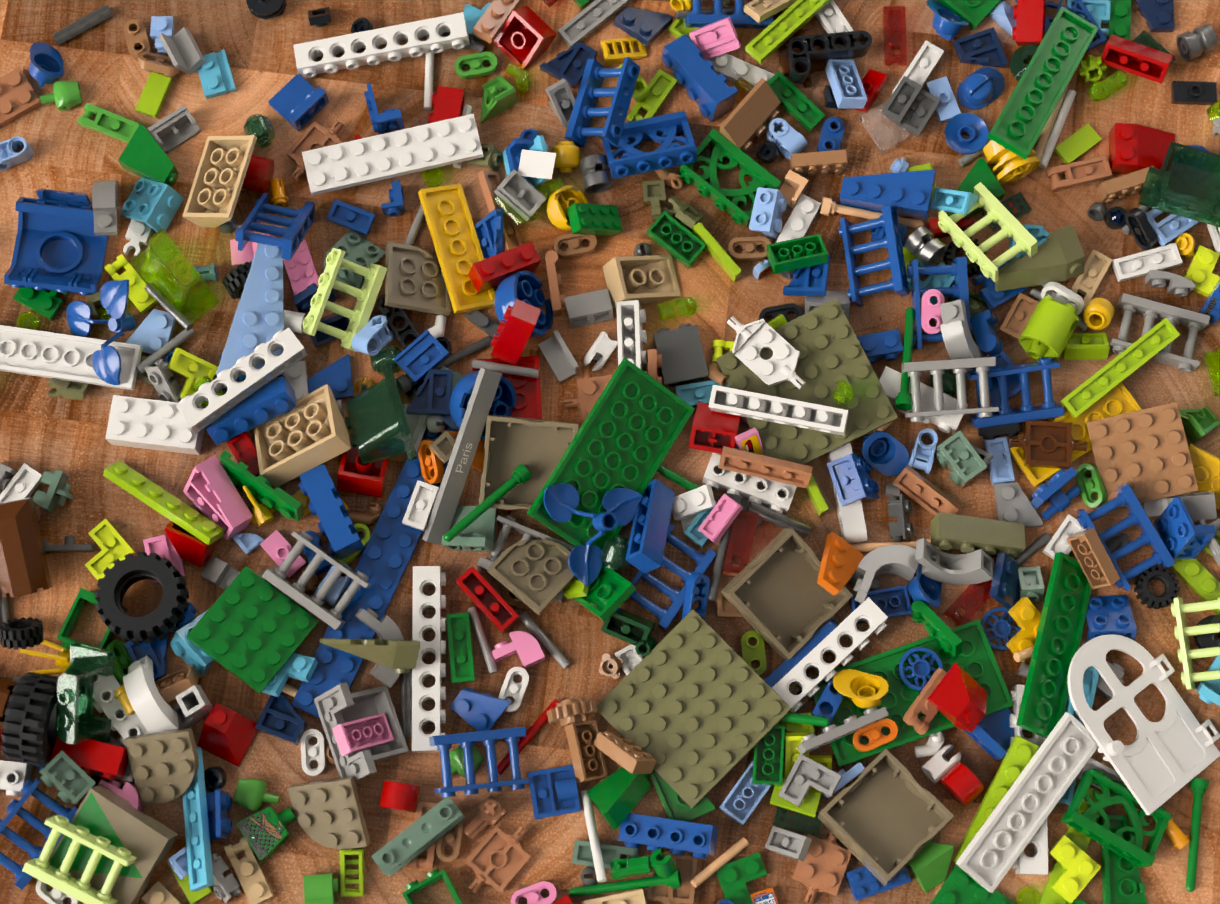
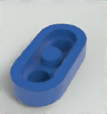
M830 117L824 122L817 152L840 149L845 130L844 122L840 118ZM836 125L838 128L832 129L830 126ZM830 144L833 148L827 149L825 145Z

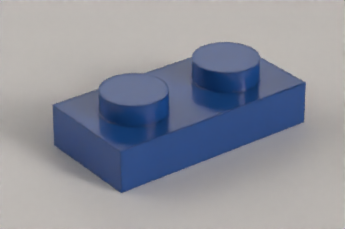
M335 199L326 219L328 222L368 237L376 215Z

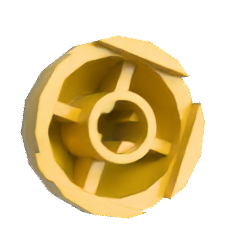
M571 185L563 186L550 195L546 204L547 215L552 224L558 229L571 231L566 208L574 203L588 204L584 194L580 190L576 192L572 189L574 186Z

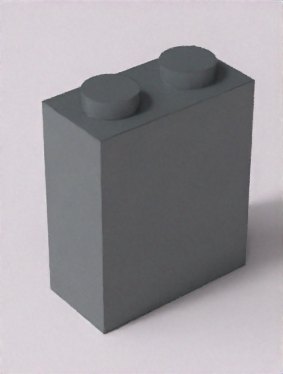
M683 324L678 329L673 330L663 328L653 334L654 347L658 350V354H662L660 373L664 387L672 389L675 386L708 381L709 374L697 325Z

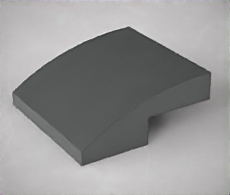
M904 76L883 108L882 114L919 138L939 107L941 99L923 90L922 85Z

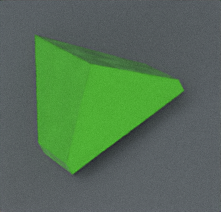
M500 75L481 85L483 95L480 124L517 103L515 88Z
M1207 406L1203 409H1179L1185 434L1193 444L1220 424V421Z
M930 842L907 864L925 893L945 881L955 846Z

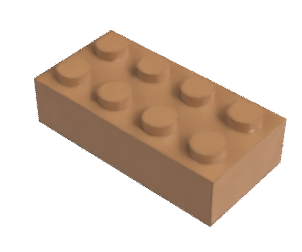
M846 149L791 154L789 167L790 170L801 176L828 175L829 173L841 174L846 169L847 154Z
M1154 166L1104 181L1096 193L1100 202L1109 204L1115 199L1121 200L1126 198L1127 195L1131 194L1133 196L1138 194L1139 191L1151 190L1158 180V175Z
M1094 528L1076 532L1066 539L1092 589L1110 586L1120 579Z
M191 664L154 682L160 695L168 704L176 699L175 697L193 685H197L200 674L195 666Z
M597 721L572 723L565 726L577 784L607 778L608 773L604 754L593 745L599 732Z
M618 731L598 732L593 744L631 774H651L656 763L651 754L644 752L640 746L634 745L632 740L623 738Z

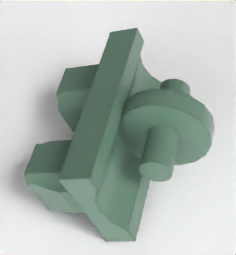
M45 470L41 482L50 485L47 493L37 490L33 501L52 514L57 505L64 506L66 499L73 501L75 496L69 493L72 485L66 483L69 476L60 470H56V472Z

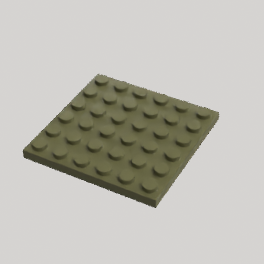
M837 298L774 329L800 352L795 372L806 382L800 390L791 381H784L769 387L739 360L732 351L716 358L723 374L729 377L727 382L730 388L849 411L845 436L745 417L750 428L755 427L759 433L764 456L806 465L898 419ZM765 348L760 353V357L764 360H769L773 356V351L770 348Z
M693 609L597 705L599 713L623 738L632 740L634 745L640 746L644 752L652 755V758L656 760L653 769L692 809L792 710Z

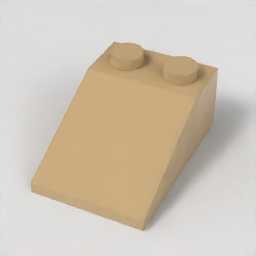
M671 255L614 257L602 267L612 308H617L616 302L639 300L640 305L681 296Z

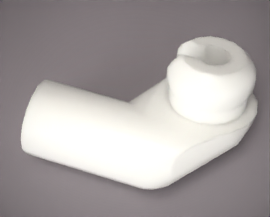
M437 315L435 326L428 329L433 337L444 336L447 321L445 316Z
M942 732L931 735L926 745L914 747L915 757L921 758L935 755L944 744Z

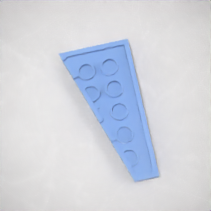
M258 243L215 375H218L225 369H230L236 365L238 359L250 355L258 345L267 343L273 339V336L278 331L284 330L282 250L279 247ZM277 349L273 355L279 356L284 350ZM257 363L255 369L263 368L265 363Z

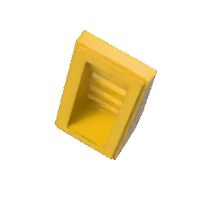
M633 37L600 41L605 66L622 63L625 57H629L632 60L647 57L645 45ZM638 43L640 52H635L634 44ZM626 46H630L631 53H627ZM618 47H621L623 54L618 53ZM609 49H613L614 54L610 55Z

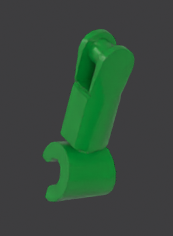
M661 848L654 851L651 857L613 859L610 862V866L613 868L610 872V877L613 879L652 873V869L655 870L658 876L667 878L676 871V865L672 856H664Z

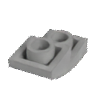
M1150 270L1145 276V285H1152L1154 288H1162L1167 285V294H1175L1176 297L1187 296L1195 288V283L1189 279L1166 271Z

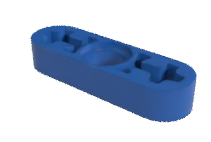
M700 572L692 573L687 579L682 619L692 610V604L698 600L699 605L695 611L705 620L710 579Z

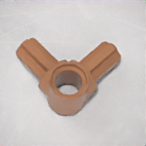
M490 795L476 809L478 815L463 831L470 839H474L488 824L490 827L497 824L506 815L507 811Z

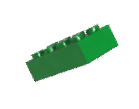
M574 203L566 208L572 234L616 236L623 231L617 206Z
M665 211L647 230V236L688 269L707 247V244Z
M820 234L768 244L766 248V255L774 274L824 264L828 261V252Z
M775 726L753 748L752 784L782 786L785 726Z

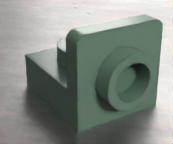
M1040 566L1018 568L1020 599L1028 597L1032 603L1041 602L1045 588Z

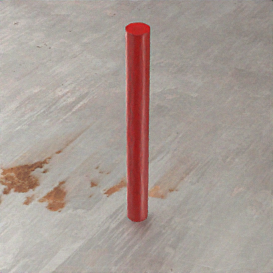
M556 699L553 700L526 731V736L520 738V742H518L519 754L547 723V711L555 709L557 707L556 703H560ZM509 752L497 765V772L500 775L510 765Z

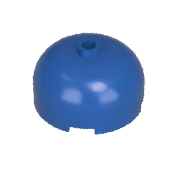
M521 271L508 276L499 284L494 297V307L499 322L501 319L506 321L503 318L508 306H513L516 299L537 308L545 305L546 315L541 309L529 339L544 335L553 325L550 298L545 300L541 289L543 284L537 276L529 271Z
M479 371L464 376L451 393L449 410L452 421L458 429H460ZM501 376L489 414L510 416L512 408L516 407V393L511 382ZM486 423L480 438L482 440H485Z

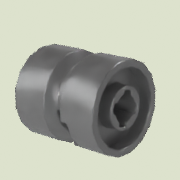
M1206 23L1194 28L1192 33L1187 31L1178 35L1176 44L1183 59L1191 61L1200 57L1201 54L1217 49L1218 39L1213 28Z
M594 154L579 160L581 175L585 176L582 181L586 193H601L612 187L610 174L606 172L609 168L605 155Z
M925 226L916 229L905 243V248L914 256L918 255V260L925 266L935 265L947 250V246L938 238L933 239L934 234Z

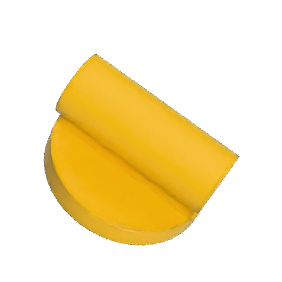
M1187 233L1178 236L1174 243L1177 245L1179 254L1186 257L1195 256L1194 237Z

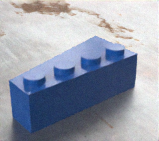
M685 34L664 46L662 52L664 65L667 68L670 67L678 83L686 88L689 98L692 101L695 100L701 114L705 118L707 117L712 123L733 109L738 90L734 86L730 88L725 83L727 78L722 73L717 75L714 70V64L709 59H702V52Z
M935 169L844 177L840 193L841 205L882 213V207L890 205L897 211V215L928 220L936 180Z
M322 464L299 475L302 482L298 483L303 495L308 494L311 500L308 506L313 516L318 515L320 523H317L322 535H327L330 541L327 543V546L332 556L337 555L341 560L364 549L365 547L326 466Z

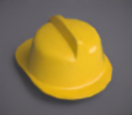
M846 669L836 673L833 677L834 688L840 694L850 697L853 703L860 708L880 706L882 697L888 692L889 685L887 681L877 675Z

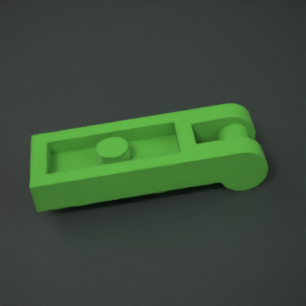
M86 103L84 107L85 112L77 121L84 128L92 129L127 144L140 125L137 122ZM93 115H94V116L96 115L95 120L92 121V120H91L92 116H93Z

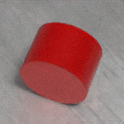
M252 155L242 188L259 193H267L271 186L270 181L274 175V160Z
M957 762L939 780L944 789L964 807H967L985 790V787L976 775L960 762Z
M383 781L379 807L416 813L420 786Z

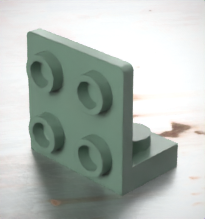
M350 230L326 252L321 271L324 272L327 265V255L333 248L345 251L343 259L366 268L370 267L371 263L377 264L385 256L386 252ZM340 267L336 280L360 289L365 278L362 275Z
M958 431L937 447V456L935 458L943 468L946 466L949 469V477L956 486L960 484L964 488L967 486L968 481L987 468V465L961 431Z
M457 505L451 528L477 506ZM489 508L450 542H446L444 536H442L441 545L452 551L493 552L498 509Z
M62 750L39 771L42 775L39 779L48 788L54 786L59 791L56 795L65 804L70 802L76 804L96 784Z

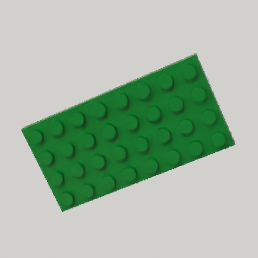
M623 359L527 514L574 546H585L586 542L599 532L593 526V519L572 513V517L568 522H558L552 519L544 506V491L546 487L559 483L572 485L579 494V504L575 509L595 514L607 511L602 505V499L606 492L611 489L626 488L642 495L695 409L628 359ZM617 525L614 530L605 531V535L600 536L590 546H598L604 558L623 526Z
M980 619L951 629L963 641V652L957 657L951 652H946L935 636H929L834 669L837 673L842 670L853 669L884 678L889 685L888 692L882 697L880 706L876 707L877 709L885 707L889 714L885 719H891L898 727V734L892 742L869 752H860L854 747L852 739L855 732L831 742L830 746L838 768L882 753L885 749L891 750L956 727L940 711L937 712L929 723V729L923 735H919L914 730L913 725H908L903 721L905 713L921 692L906 686L899 675L900 660L910 649L924 647L932 650L940 658L943 670L946 673L954 663H957L987 692L985 716L1014 706ZM914 652L920 659L927 654L925 652ZM910 655L911 661L914 663L916 659ZM932 656L927 657L925 661L929 663ZM907 658L905 659V661H904V663H903V669L906 668L907 666H911V665L908 663ZM934 659L930 667H934L937 670L938 664ZM911 670L904 673V675L912 674ZM930 671L929 675L933 676L934 673ZM819 675L811 677L809 679H816ZM915 677L906 678L911 684L915 685ZM918 679L919 687L922 685V679ZM825 680L817 685L820 689L812 696L815 706L828 684ZM843 695L830 725L835 724L836 727L844 724L843 720L854 715L860 718L865 715L864 711L870 708H860L853 703L850 697ZM921 713L918 714V719L922 716ZM888 728L881 729L883 735H889L890 731ZM861 737V744H868V739L866 737Z

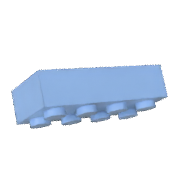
M829 59L825 71L837 107L863 109L867 96L854 60Z
M753 761L719 807L721 811L742 826L771 787L769 785L752 784Z

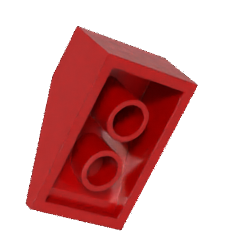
M1114 124L1109 132V165L1112 174H1129L1154 166L1158 176H1174L1171 170V162L1175 154V134L1139 124Z

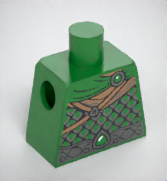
M270 806L237 822L236 825L260 861L264 862L292 835L286 825L295 820L296 816L290 807H287L278 814Z

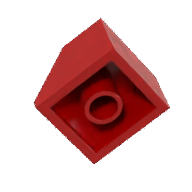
M524 6L512 11L493 43L524 71L547 51L557 33L528 6Z
M349 439L351 449L342 454L337 477V490L382 498L391 446Z

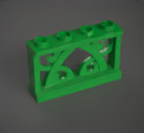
M714 128L697 148V162L682 164L679 170L680 177L684 182L693 184L698 188L697 191L703 197H709L714 201V205L719 210L728 212L735 223L738 225L742 224L745 227L748 226L751 220L755 201L754 193L757 192V188L779 190L781 185L777 178ZM709 145L714 148L710 159L701 156ZM726 157L730 160V163L723 165L718 163L717 160L723 163L722 159ZM697 162L709 164V167L700 166L698 168L704 171L702 176L697 175L693 171L692 167ZM737 166L741 169L739 173L741 189L720 188L716 168L731 170ZM747 175L752 178V181H747L749 186L744 182V177ZM745 196H749L752 201V208L749 211H742L737 206L739 202H743L746 206L747 200Z
M1090 769L1083 772L1074 797L1061 822L1141 868L1152 866L1155 860L1154 855L1172 815L1166 812L1165 807H1158L1149 815L1155 820L1154 829L1152 831H1144L1142 826L1150 824L1144 819L1146 813L1130 790L1126 789L1125 784L1116 780L1112 781L1105 777L1106 774L1098 769ZM1091 784H1095L1102 789L1101 794L1093 790V796L1097 802H1094L1089 796L1088 788ZM1084 799L1089 807L1080 814L1078 811ZM1122 804L1128 814L1132 827H1121L1113 833L1109 831L1110 821L1102 809L1110 805ZM1096 812L1101 816L1103 820V824L1101 826L1095 822L1096 818H1100L1097 814H1095ZM1124 832H1132V833H1133V835L1128 834V837H1129V840H1128V841H1126V840L1123 839V837H1122V835H1123ZM1143 836L1150 837L1145 851L1142 850Z

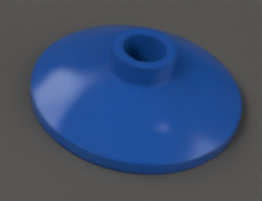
M957 114L949 120L945 128L947 144L951 149L960 154L969 155L977 153L985 146L988 140L987 125L975 114ZM967 134L969 139H964L961 135Z

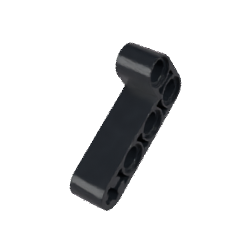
M862 30L794 37L790 40L786 51L789 77L792 82L801 84L809 76L811 62L864 57L869 51L872 37L868 32ZM835 44H841L844 48H838ZM814 46H820L823 50H816ZM798 48L801 50V52L796 53L792 49ZM796 68H801V69H803L805 72H804V73H799V72H797L795 69H796Z
M385 294L378 299L377 305L381 315L386 316L388 327L393 331L395 338L404 350L408 347L406 342L409 339L416 340L420 335L402 308L392 307L394 313L391 315L389 309L385 307ZM398 321L405 322V326L402 328L394 327ZM437 337L436 339L439 343L448 348L449 356L452 355L453 350L450 341L445 337Z

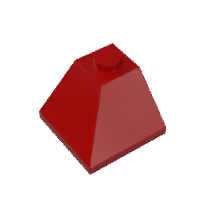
M172 521L164 530L180 558L199 567H202L209 559L219 541L218 539L208 546Z
M957 663L953 664L927 699L957 728L971 733L986 715L987 692Z
M215 702L204 722L198 747L239 767L258 732L255 728L257 723Z

